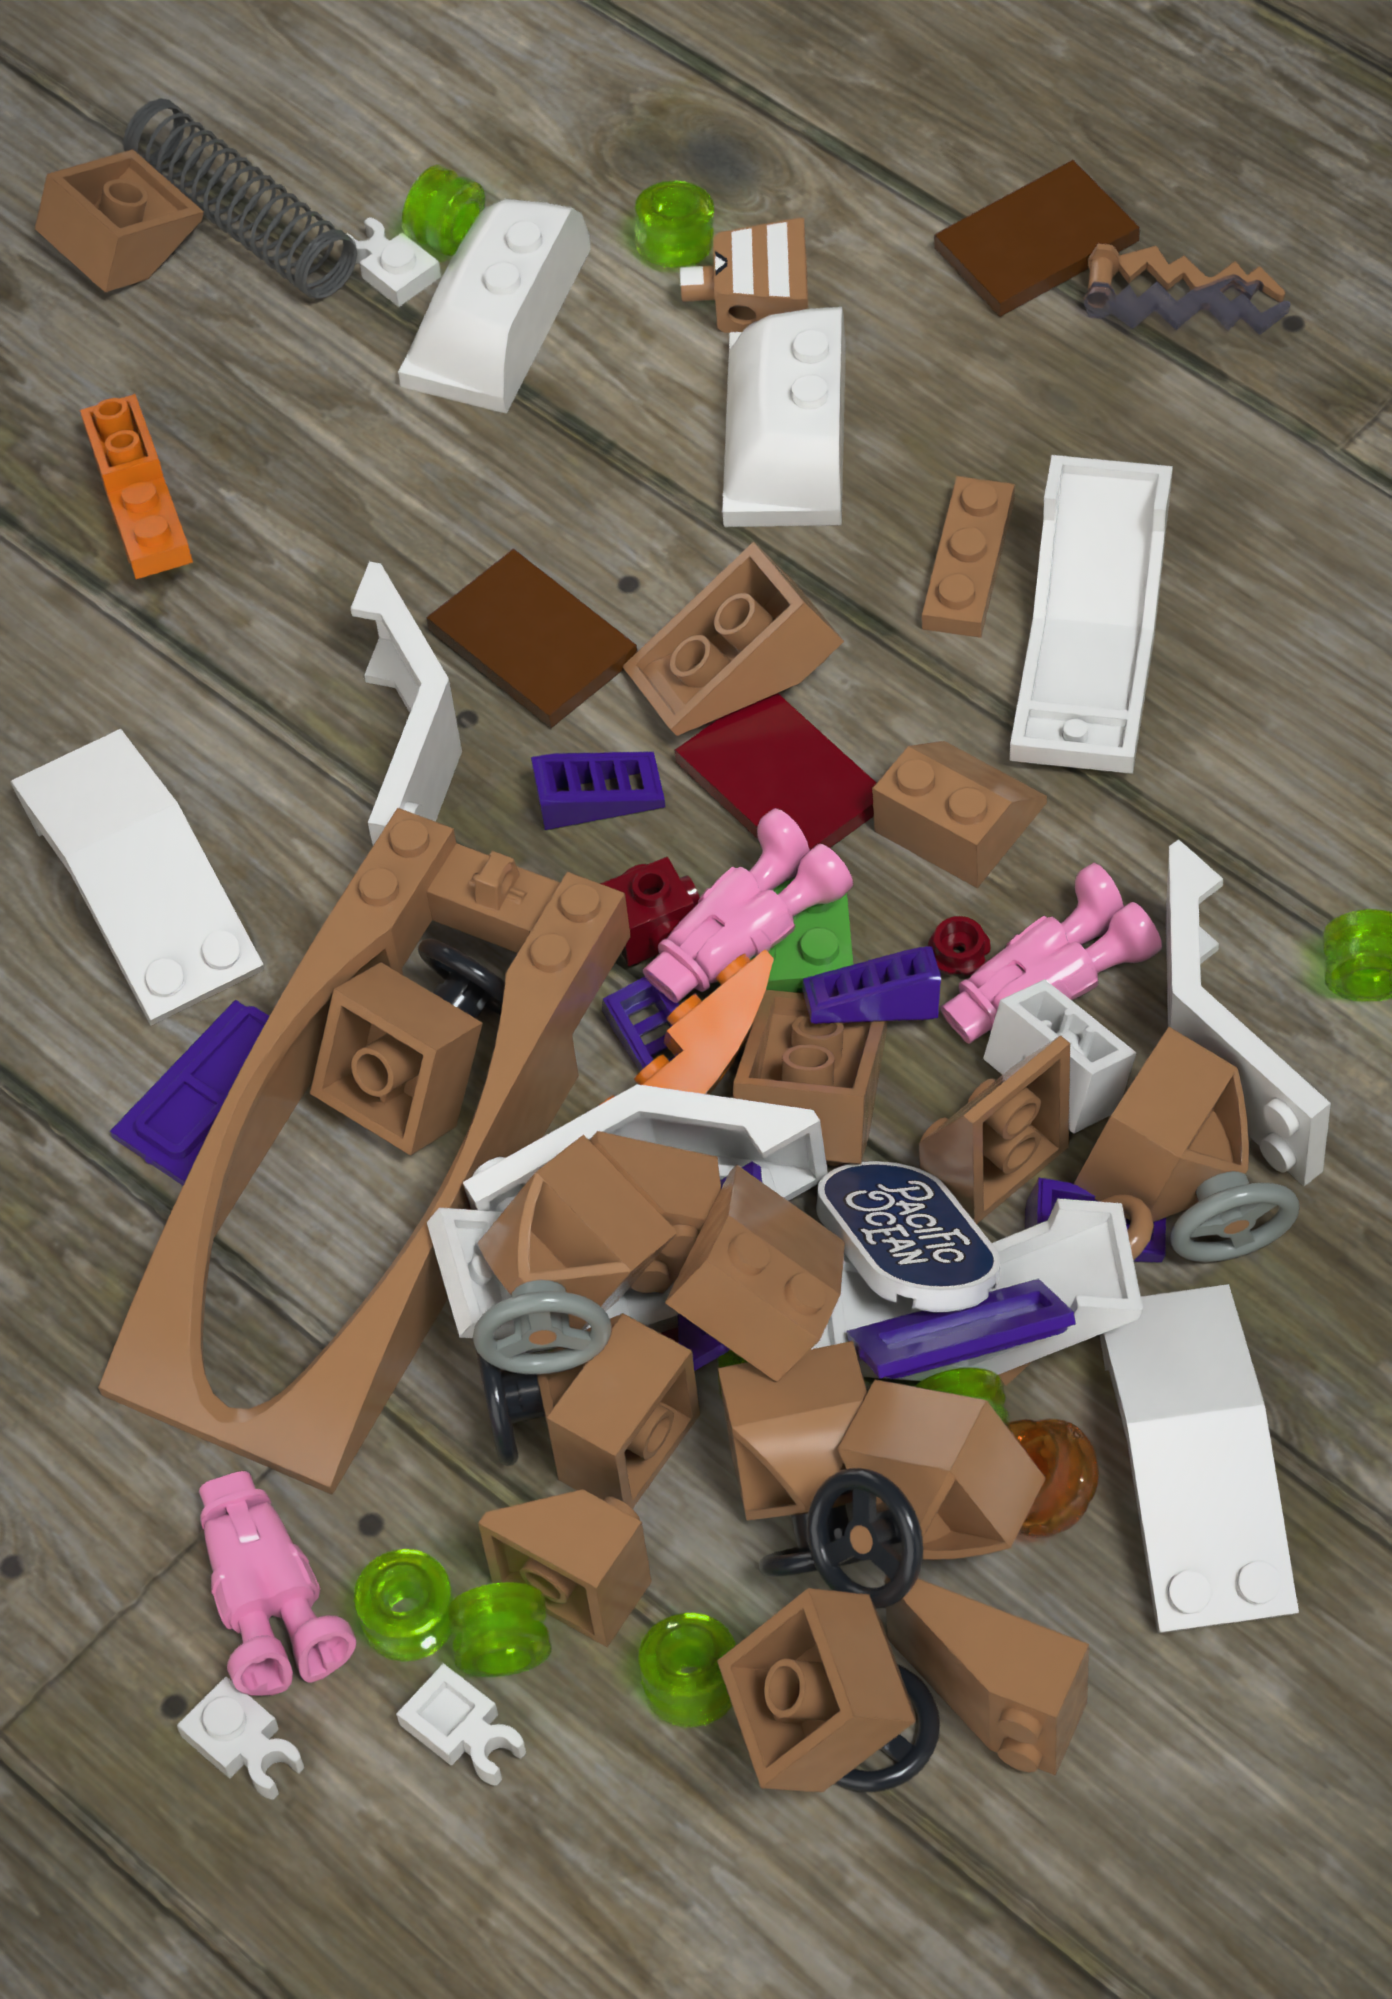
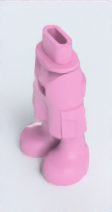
M774 808L760 819L757 833L763 852L752 869L748 871L743 867H731L718 878L710 888L704 891L698 900V904L677 924L667 939L662 940L658 944L660 954L643 968V973L647 980L674 1003H678L694 988L701 992L707 990L710 987V983L718 982L716 980L717 975L740 955L745 953L751 959L765 949L770 951L773 946L794 931L793 917L816 904H828L837 901L852 888V876L840 857L823 844H817L810 850L799 826L782 810ZM795 878L778 895L773 891V889L785 881Z
M1092 863L1080 870L1076 876L1075 892L1078 905L1063 922L1060 923L1053 917L1047 918L1043 916L1019 935L1016 934L1007 943L1005 949L984 963L968 980L965 979L960 982V994L940 1006V1010L951 1027L966 1043L970 1044L986 1032L992 1030L1001 999L1044 979L1070 1000H1074L1098 986L1097 973L1121 963L1146 961L1161 950V938L1148 914L1135 902H1130L1124 906L1121 895L1112 878L1100 865ZM1097 937H1101L1098 941H1096L1088 948L1084 949L1082 947L1083 944Z
M247 1471L235 1472L204 1483L199 1489L205 1506L201 1512L200 1520L202 1529H204L205 1542L213 1570L211 1575V1591L225 1627L241 1633L243 1644L237 1647L230 1655L227 1664V1670L235 1688L244 1694L266 1696L284 1692L291 1685L293 1679L291 1664L282 1643L275 1638L269 1623V1619L272 1616L282 1618L291 1640L294 1659L300 1676L304 1681L311 1683L321 1680L340 1668L355 1650L356 1638L353 1629L341 1617L328 1615L316 1617L311 1608L319 1597V1584L309 1565V1560L301 1549L293 1544L278 1513L271 1505L267 1493L262 1489L255 1488L252 1477Z

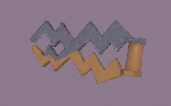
M1099 243L1088 258L1090 274L1088 291L1084 295V304L1088 317L1103 319L1112 313L1132 329L1155 310L1177 330L1199 310L1204 309L1210 311L1228 331L1242 318L1261 335L1288 314L1291 303L1286 300L1283 301L1285 290L1260 266L1247 275L1239 264L1234 261L1214 277H1207L1185 256L1168 264L1157 246L1119 255L1113 245ZM1145 269L1158 281L1139 297L1136 296L1130 285L1117 296L1111 287L1112 278L1118 271L1128 284ZM1183 279L1191 291L1176 301L1166 290H1169ZM1233 286L1241 295L1229 301L1223 293ZM1259 289L1281 303L1261 313L1251 303V299Z

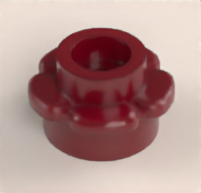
M954 916L942 921L936 927L928 942V946L932 947L939 971L948 975H970L975 973L986 963L985 955H988L991 951L990 939L980 924L965 916ZM965 948V951L957 953L953 949Z

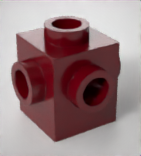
M668 856L650 864L635 865L622 875L600 883L625 893L630 938L621 953L628 966L660 954L658 944L662 940L667 939L672 930L698 904L700 899L692 879L688 875L680 878Z

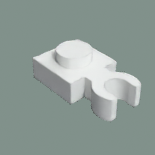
M369 217L364 221L368 240L358 241L346 233L356 242V263L360 264L362 278L398 307L441 277L438 260L403 232L389 241L385 236L383 225L374 218Z
M444 1663L397 1713L400 1726L452 1766L464 1752L471 1755L477 1775L491 1785L497 1786L502 1780L500 1769L487 1759L493 1750L506 1748L520 1759L526 1754L523 1739L515 1729L502 1724L490 1725L498 1716L496 1704Z
M227 1676L177 1724L181 1737L229 1779L243 1765L247 1766L255 1789L268 1799L274 1800L279 1794L275 1782L265 1774L269 1766L277 1762H283L288 1764L298 1774L304 1769L300 1753L292 1743L283 1739H270L279 1730L276 1719L248 1694L237 1690Z

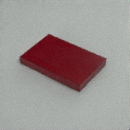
M779 693L720 717L674 750L676 763L757 839V827L760 819L774 808L782 810L796 822L803 832L810 850L817 844H823L831 848L874 817L872 788L877 782Z

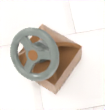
M1171 1027L1167 1028L1113 1111L1074 1182V1185L1094 1195L1095 1199L1099 1202L1113 1195H1132L1143 1200L1151 1210L1153 1222L1188 1209L1175 1222L1170 1240L1177 1254L1185 1259L1198 1262H1217L1234 1259L1269 1245L1289 1230L1296 1221L1300 1210L1299 1200L1289 1188L1274 1183L1249 1184L1245 1175L1248 1170L1249 1140L1244 1094L1238 1068ZM1275 1206H1279V1210L1269 1221L1252 1231L1250 1230L1255 1225L1256 1219ZM1124 1212V1217L1130 1220V1216ZM1218 1234L1220 1237L1231 1238L1217 1242H1198L1191 1239V1237Z
M584 1134L534 1173L477 1243L487 1263L505 1289L511 1294V1298L503 1300L488 1309L476 1323L473 1332V1342L477 1352L488 1363L500 1369L522 1374H549L572 1369L596 1357L605 1348L611 1336L612 1325L606 1311L618 1302L678 1233ZM514 1319L515 1334L495 1341L494 1334L496 1330L506 1322ZM590 1325L591 1331H585L584 1329ZM553 1346L567 1348L551 1353H524L533 1348L542 1349Z

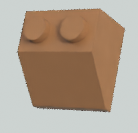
M132 149L48 173L35 230L104 292H108L149 279L202 221L204 211Z
M946 741L908 746L872 788L874 830L876 833L976 888L981 885L1047 804L1046 795Z
M597 1131L589 1141L678 1232L631 1286L632 1289L638 1292H657L663 1294L677 1279L721 1190L718 1157Z
M582 1489L488 1511L478 1522L492 1584L605 1647L609 1646L652 1583L642 1521H640L638 1514L630 1506L614 1497H606L603 1501Z

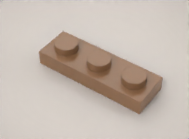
M956 477L922 611L923 630L982 637L1015 501V484Z

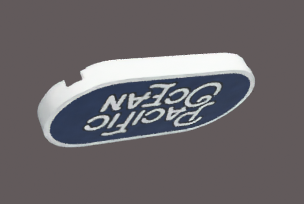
M869 1161L838 1167L828 1172L820 1180L816 1212L820 1221L828 1230L844 1241L845 1255L868 1286L882 1298L896 1302L897 1294L904 1297L913 1298V1308H919L928 1312H951L974 1307L989 1297L990 1288H995L996 1290L1001 1263L998 1251L945 1184L937 1177L921 1169L904 1164Z

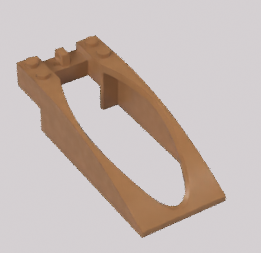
M397 808L297 967L233 1083L189 1172L145 1270L100 1382L99 1390L101 1395L333 1495L448 1299L427 1221L438 1208L471 1210L463 1182L471 1178L474 1172L485 1162L497 1157L507 1158L542 1138L579 1076L572 1034L630 938L625 893L570 872L565 874L560 883L516 866L515 860L511 857L495 851L486 855L457 844L454 828ZM432 920L516 952L517 955L506 972L498 1033L481 1098L462 1145L423 1218L403 1249L363 1303L313 1362L287 1388L271 1400L250 1409L228 1407L212 1392L206 1377L203 1356L205 1298L213 1240L314 1078L334 988L380 962L403 975V966Z

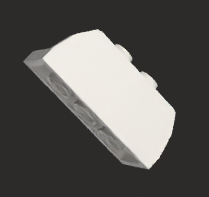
M512 199L501 200L482 210L450 261L410 350L398 371L401 387L507 414L591 250L589 233L583 215L571 207Z
M842 307L813 308L773 314L751 323L743 332H730L722 511L724 527L842 525L845 328Z

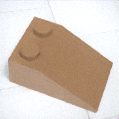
M753 541L622 667L669 729L678 736L800 684L811 672L824 663L828 656L844 640L793 579Z
M766 990L753 1022L734 1080L733 1098L814 1110L821 1123L826 1165L861 1164L871 1129L888 1021L814 1024L810 1021L803 993Z
M1060 1035L1015 1064L997 1080L988 1079L984 1081L972 1093L968 1104L951 1118L943 1117L935 1121L922 1136L919 1143L920 1169L942 1181L976 1224L1069 1148L1070 1043Z
M736 1164L729 1172L665 1304L777 1382L820 1341L841 1295L845 1243L837 1235Z
M887 1575L884 1579V1585L891 1581ZM917 1578L915 1585L903 1599L892 1606L886 1607L888 1640L990 1750L998 1753L999 1758L1003 1762L1024 1772H1035L1037 1769L1056 1776L1087 1705L1089 1644Z

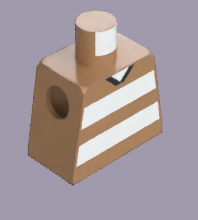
M793 218L718 232L713 237L714 265L680 267L682 302L715 300L717 327L724 333L743 332L751 323L769 315L808 309L804 218Z

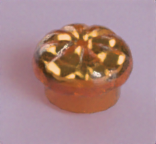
M1047 1418L1037 1421L1023 1419L1009 1422L1006 1424L1007 1428L1046 1478L1018 1535L1042 1539L1053 1537L1070 1529L1083 1517L1097 1490L1099 1466L1093 1444L1081 1429L1066 1420Z

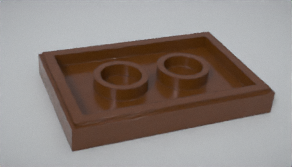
M1071 160L934 234V247L1001 317L1089 269L1088 258L1098 243L1113 245L1118 252L1135 244L1140 238V227L1074 160Z
M514 548L426 617L430 632L550 728H553L624 670L622 666L637 653V645Z

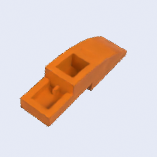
M136 394L123 398L106 399L95 406L81 409L80 413L135 578H143L193 563L184 531L165 482L160 461Z
M766 949L753 960H750L745 953L740 955L717 975L716 980L721 986L702 1001L694 994L671 1012L667 1020L672 1026L666 1031L663 1043L674 1054L675 1058L669 1061L662 1054L654 1059L636 1075L634 1080L637 1084L707 1095L712 1094L736 1059L761 1005L774 960ZM612 1095L611 1097H609L608 1099H606L604 1102H606V1101L612 1099V1098L615 1097V1096Z

